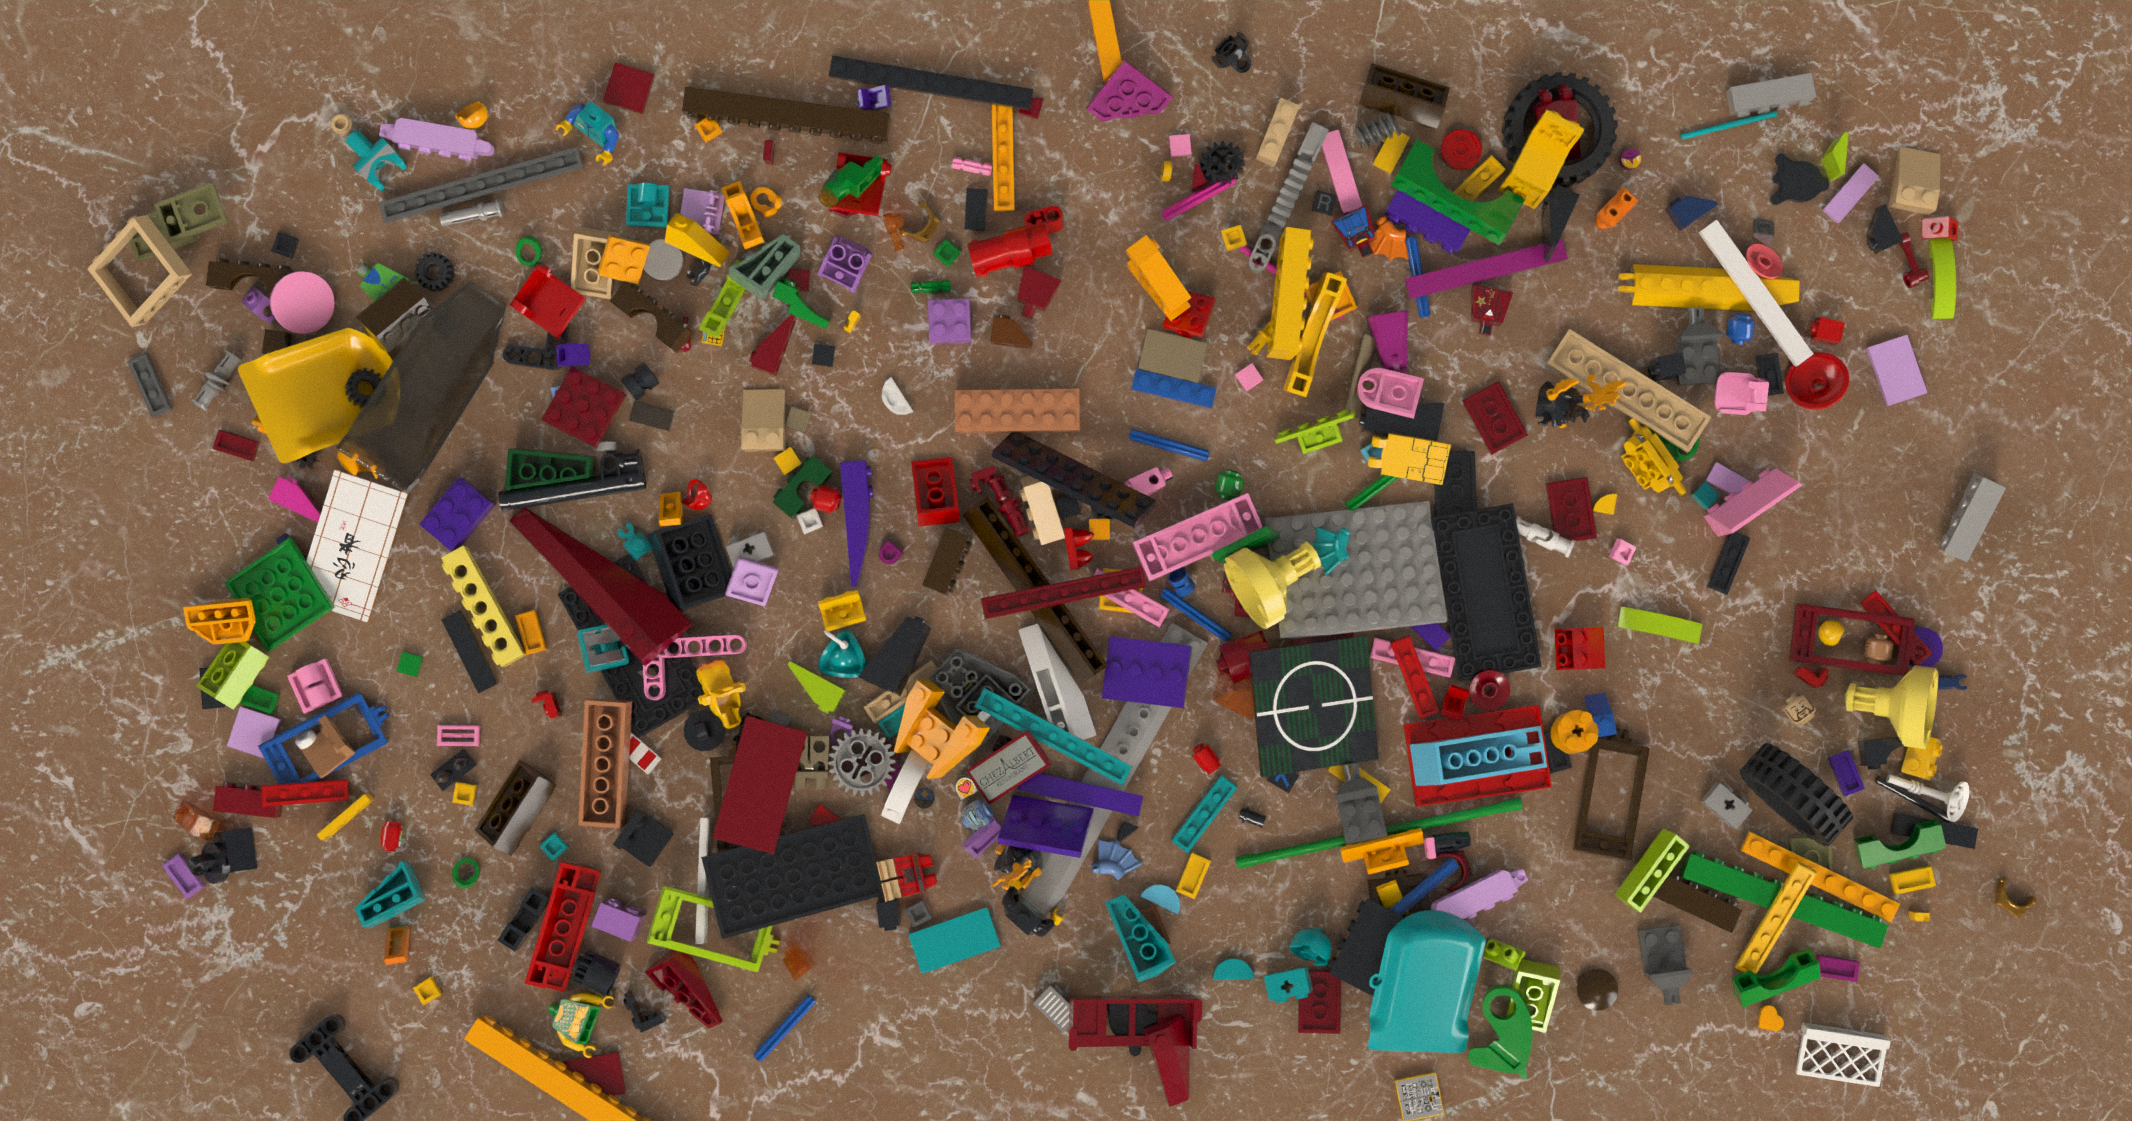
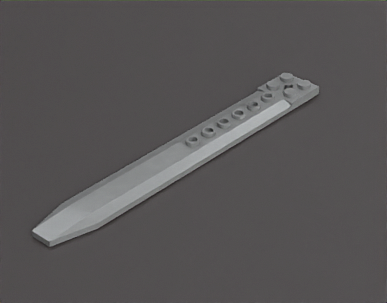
M1171 623L1161 641L1162 643L1192 646L1188 678L1208 644L1174 623ZM1126 702L1100 748L1133 766L1126 781L1121 785L1089 768L1081 783L1124 791L1171 707ZM1069 802L1070 805L1094 808V815L1080 858L1041 851L1042 856L1039 857L1036 865L1040 868L1042 874L1036 878L1033 877L1028 886L1023 890L1022 897L1044 916L1065 895L1109 818L1111 810Z

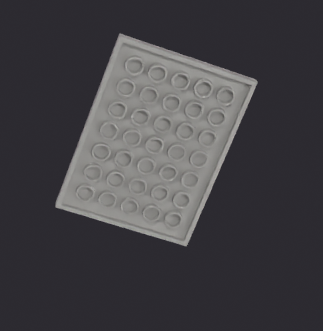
M1429 501L1359 508L1353 511L1341 510L1265 519V526L1278 531L1281 537L1267 544L1270 561L1282 555H1288L1298 549L1304 542L1311 544L1316 551L1312 543L1317 536V527L1334 533H1339L1342 527L1350 530L1346 551L1350 557L1347 560L1340 562L1328 575H1325L1324 568L1321 565L1316 570L1312 569L1301 575L1297 581L1287 586L1286 614H1284L1285 618L1278 622L1280 640L1447 622L1435 536L1430 519Z

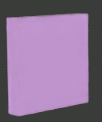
M738 556L725 595L765 606L777 576L778 567Z
M240 706L227 746L264 758L258 745L276 736L281 719Z

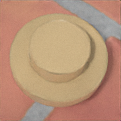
M345 114L336 115L331 122L332 129L340 135L349 133L353 125L351 118Z

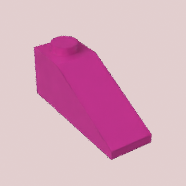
M288 475L286 478L278 477L268 499L319 522L322 510L304 487L297 484L299 480Z

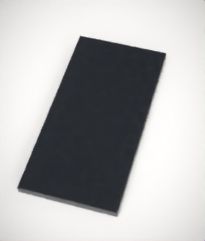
M1513 503L1431 517L1459 681L1473 679L1484 670H1496L1503 674L1542 667Z
M630 554L613 562L647 583ZM571 587L558 593L577 630L606 625ZM622 641L617 642L619 649L625 646ZM673 642L669 646V651L672 654L677 653L679 645ZM626 646L629 660L627 665L600 670L617 700L632 701L631 726L638 738L699 705L698 697L704 695L702 685L697 677L696 668L689 657L664 658L666 692L660 700H650L646 697L644 678L638 673L643 670V664ZM652 664L650 668L655 667L656 674H658L659 667L656 664ZM659 687L650 688V694L652 696L656 697L659 695Z

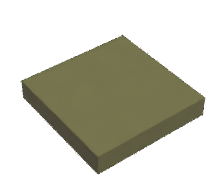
M1788 837L1790 851L1833 871L1832 843L1829 846H1823L1808 837Z

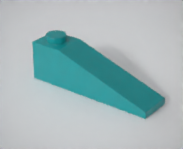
M1124 894L1105 902L1139 983L1161 974L1176 963L1165 939L1161 937Z

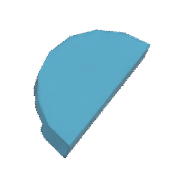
M1162 884L1152 885L1141 894V897L1176 914L1179 913V898L1169 886Z

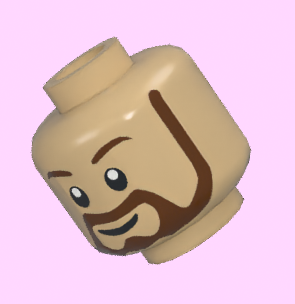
M1794 694L1786 700L1788 705L1785 706L1784 712L1793 724L1800 723L1802 726L1815 717L1816 708L1806 695L1798 697Z

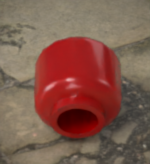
M821 484L818 489H813L810 500L813 501L815 509L832 513L834 510L837 511L839 509L842 495H840L839 489Z

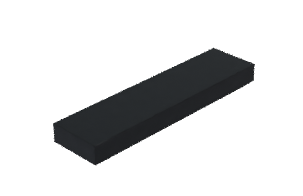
M459 610L441 619L477 692L482 693L497 685L498 683L462 611Z
M1894 813L1891 833L1910 837L1915 824L1929 821L1930 819ZM1938 821L1942 826L1945 844L1975 849L1978 828Z

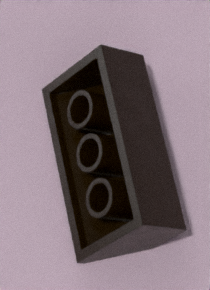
M1371 63L1359 104L1368 109H1376L1385 114L1388 112L1390 115L1394 114L1406 121H1414L1426 127L1438 129L1446 107L1449 87Z
M519 760L475 831L493 848L512 856L557 785L544 774Z

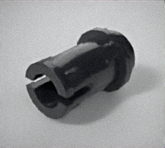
M1242 807L1238 819L1242 820L1241 823L1247 822L1262 828L1266 816L1249 810V807H1246V809Z

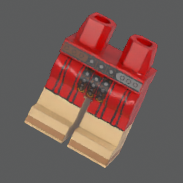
M920 853L877 862L881 881L902 876L901 878L881 883L885 902L926 891L929 887L938 884L935 873L924 875L923 867L933 865L931 854L920 855Z

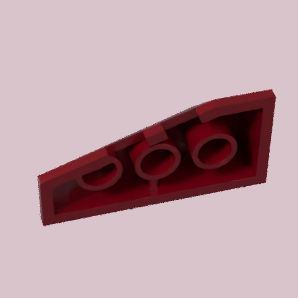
M670 950L646 969L645 973L660 990L664 991L666 989L674 995L673 1000L678 1004L680 1002L685 1004L689 1008V1013L707 1028H712L723 1022L697 964L690 954Z
M1179 1015L1143 1029L1169 1107L1189 1100V1032L1183 1015Z

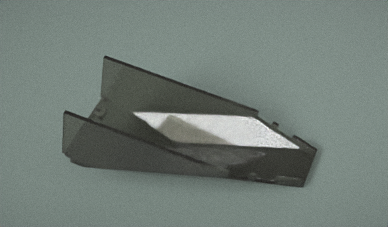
M470 281L426 316H423L346 430L336 448L351 459L356 453L358 455L355 460L357 463L368 470L375 465L376 469L373 473L386 481H389L391 476L395 479L391 484L409 493L422 479L493 366L506 303Z

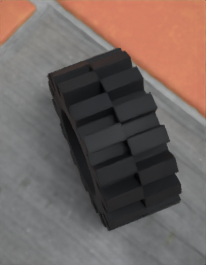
M431 252L430 255L424 254V258H419V264L415 265L417 270H414V274L417 275L415 277L420 285L434 292L436 290L443 291V288L447 289L449 287L448 284L453 282L452 277H455V273H453L455 269L452 266V262L439 253ZM434 264L440 265L442 268V275L436 280L430 279L427 275L428 268Z
M364 368L362 371L358 369L347 380L345 394L346 396L349 395V401H354V406L359 404V408H364V406L370 408L372 405L375 406L383 397L386 384H383V378H379L381 374H374L375 370L373 369L367 371L368 368ZM362 381L369 382L373 387L372 394H361L358 391V383Z

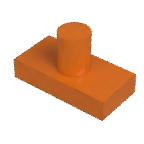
M408 925L387 928L384 962L386 965L407 962L410 937Z

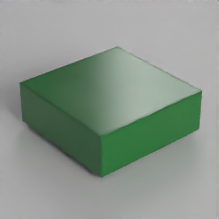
M945 239L935 250L933 256L949 268L962 252L949 240Z
M402 652L396 672L418 677L424 657Z

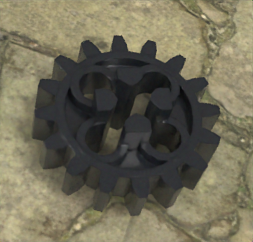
M1222 141L1219 146L1214 142V148L1207 146L1208 153L1201 154L1202 159H1204L1200 160L1202 172L1205 174L1206 180L1212 178L1214 185L1217 181H1220L1221 186L1224 185V181L1232 184V178L1239 179L1237 173L1243 174L1242 167L1245 166L1243 152H1240L1238 146L1233 148L1232 142L1225 145L1224 141ZM1214 155H1218L1220 157L1221 163L1218 162L1217 157ZM1226 163L1227 168L1232 171H1226L1224 164Z

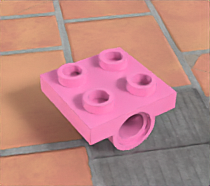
M328 659L306 665L287 676L304 714L344 697Z

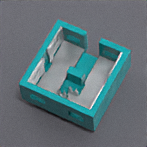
M607 625L577 631L576 635L585 673L628 664L629 660L625 646L619 649L617 642L621 640Z

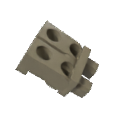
M831 735L806 736L793 783L794 789H806V778H814V789H825L827 778L829 777L830 765L828 762H830Z

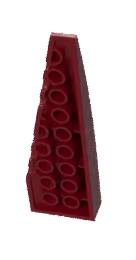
M523 508L509 520L644 666L649 664L692 626V623L663 593L529 509Z

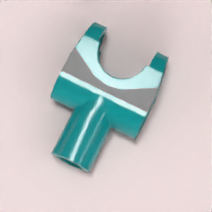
M356 130L345 141L360 157L352 165L354 169L381 192L385 189L379 176L383 166L395 164L403 171L407 168L401 156L382 137L373 145L360 130Z

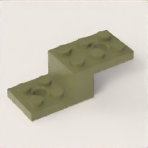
M213 182L154 204L156 211L145 214L148 215L174 250L198 241L196 234L229 222ZM200 204L206 206V211L202 215L196 213V208ZM137 232L130 240L136 260L142 262L156 257Z

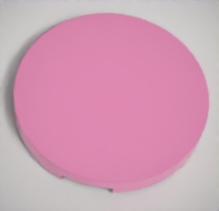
M297 271L284 276L275 284L271 292V312L282 327L294 333L308 334L318 331L328 323L334 311V295L330 286L320 276L310 272Z

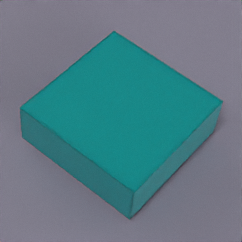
M556 832L539 846L552 861H555L569 848L567 843Z

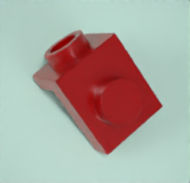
M1450 684L1443 698L1440 714L1460 721L1463 716L1465 702L1469 696V690Z

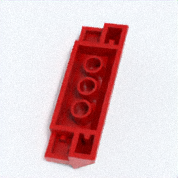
M560 862L524 984L565 992L595 897V890L601 874L600 870L581 866L580 864Z

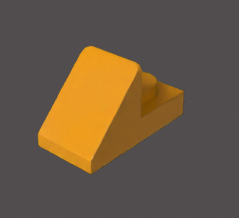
M681 492L660 494V527L683 523L684 514Z

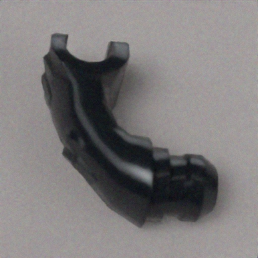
M700 259V269L687 272L686 277L688 279L695 277L690 281L692 286L699 285L708 275L712 266L711 263Z

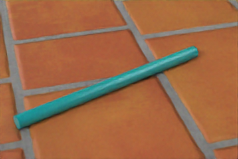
M1777 111L1682 133L1680 138L1683 140L1777 117Z

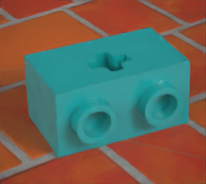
M1308 966L1264 976L1269 1001L1275 1000L1276 1004L1287 1002L1288 997L1296 996V999L1306 998L1308 993L1313 991ZM1293 983V987L1291 989L1285 988L1284 984Z

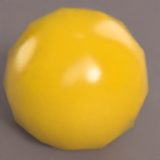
M1825 621L1819 627L1818 636L1825 645L1836 646L1845 629L1838 621Z

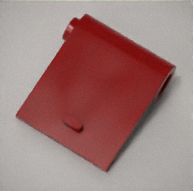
M839 152L836 169H842L850 161L863 168L865 163L871 161L874 157ZM881 158L883 159L881 174L858 198L849 193L837 204L830 202L829 209L878 216L886 176L891 175L892 164L888 163V159Z
M542 264V266L537 265L509 305L556 338H559L586 300V297L553 276V270L545 264Z

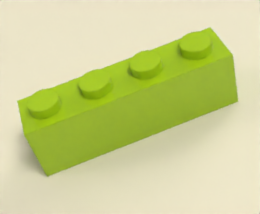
M1663 828L1614 895L1628 907L1641 913L1687 851L1689 845L1675 833Z

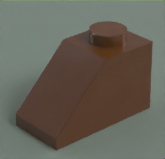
M998 315V318L993 317L991 344L1032 349V342L1015 320L1010 319L1011 316Z

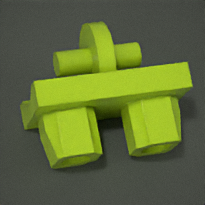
M1492 938L1488 940L1485 946L1483 957L1503 967L1517 971L1519 963L1526 953L1521 949Z

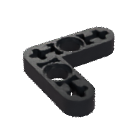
M570 323L560 335L562 337L561 344L567 343ZM547 332L545 350L509 345L503 350L504 360L512 365L546 370H558L561 368L557 367V363H554V366H552V363L544 361V365H541L543 353H545V358L552 359L553 355H555L557 359L556 346H553L551 343L553 335ZM514 350L515 353L523 355L524 362H521L522 358L514 357L511 360L508 353H512ZM532 352H536L539 356L536 363H529L528 355Z

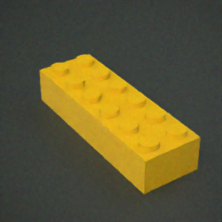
M1286 227L1280 236L1267 357L1292 360L1298 354V351L1302 349L1303 338L1299 337L1300 331L1304 329L1305 324L1302 312L1306 309L1307 298L1304 297V293L1309 286V277H1306L1307 270H1310L1311 257H1308L1309 249L1312 250L1314 238L1310 237L1311 230Z

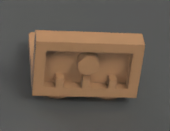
M326 715L318 720L323 727L320 729L321 732L317 734L316 740L309 747L301 749L320 778L325 777L355 754L337 725Z

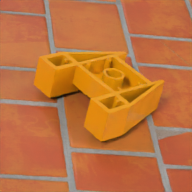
M1145 235L1126 249V254L1131 259L1127 262V267L1163 313L1172 321L1191 307L1187 302L1191 299V296L1159 252L1160 246L1154 238L1149 239Z
M917 680L906 700L894 752L903 753L909 752L911 748L933 765L926 778H941L981 744L990 727L975 715L963 716L956 726L935 709L945 691L931 680Z

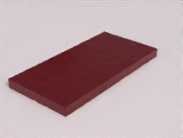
M749 716L746 717L712 838L774 854L808 732Z

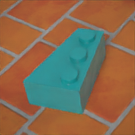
M401 861L398 867L390 875H387L383 879L384 881L354 908L362 927L371 929L427 900L409 862Z

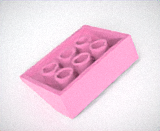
M1767 468L1758 474L1759 479L1754 482L1750 480L1742 485L1741 492L1738 494L1732 492L1724 498V503L1721 505L1716 503L1708 508V514L1703 517L1717 537L1731 534L1802 485L1777 468L1773 470Z

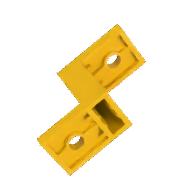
M1546 110L1532 129L1511 172L1503 181L1498 191L1504 194L1506 190H1509L1525 199L1523 204L1536 209L1549 193L1570 149L1581 137L1584 129L1577 122L1568 121L1562 118L1559 113Z

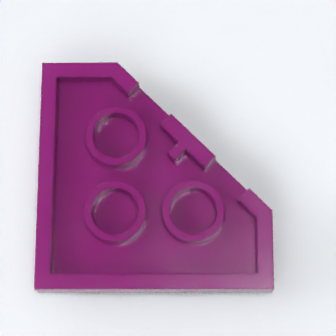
M1123 59L1087 105L1086 110L1101 121L1138 117L1144 114H1159L1173 96Z

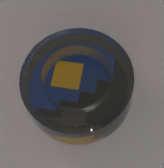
M920 788L914 795L915 804L923 809L929 808L935 801L934 792L929 788Z

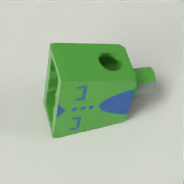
M364 263L357 271L359 275L365 278L360 284L361 288L374 301L401 279L405 278L409 283L412 282L379 263L373 269Z

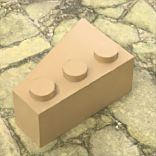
M1029 475L1020 478L1023 486L1020 493L1023 502L1027 501L1029 505L1026 512L1029 521L1033 520L1035 528H1032L1035 540L1039 539L1041 545L1065 538L1049 485Z

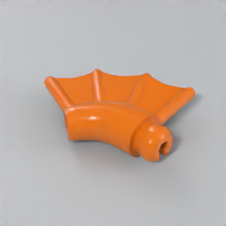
M1385 216L1376 220L1379 226L1375 230L1377 239L1369 242L1374 255L1383 254L1390 261L1398 257L1408 260L1409 256L1405 241L1406 230L1395 228Z

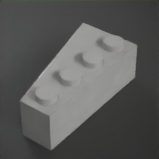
M1974 472L1955 516L1950 522L1947 534H1944L1940 541V549L1947 554L1968 562L2006 487Z

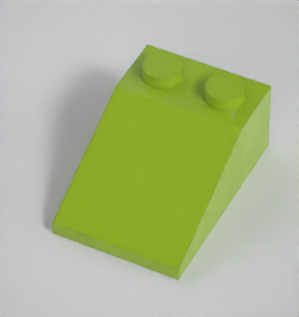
M1521 959L1518 970L1514 972L1511 987L1517 989L1522 995L1530 1011L1532 1029L1546 1033L1560 983V967ZM1509 997L1506 1016L1513 1013L1516 1008L1515 1001L1511 997Z

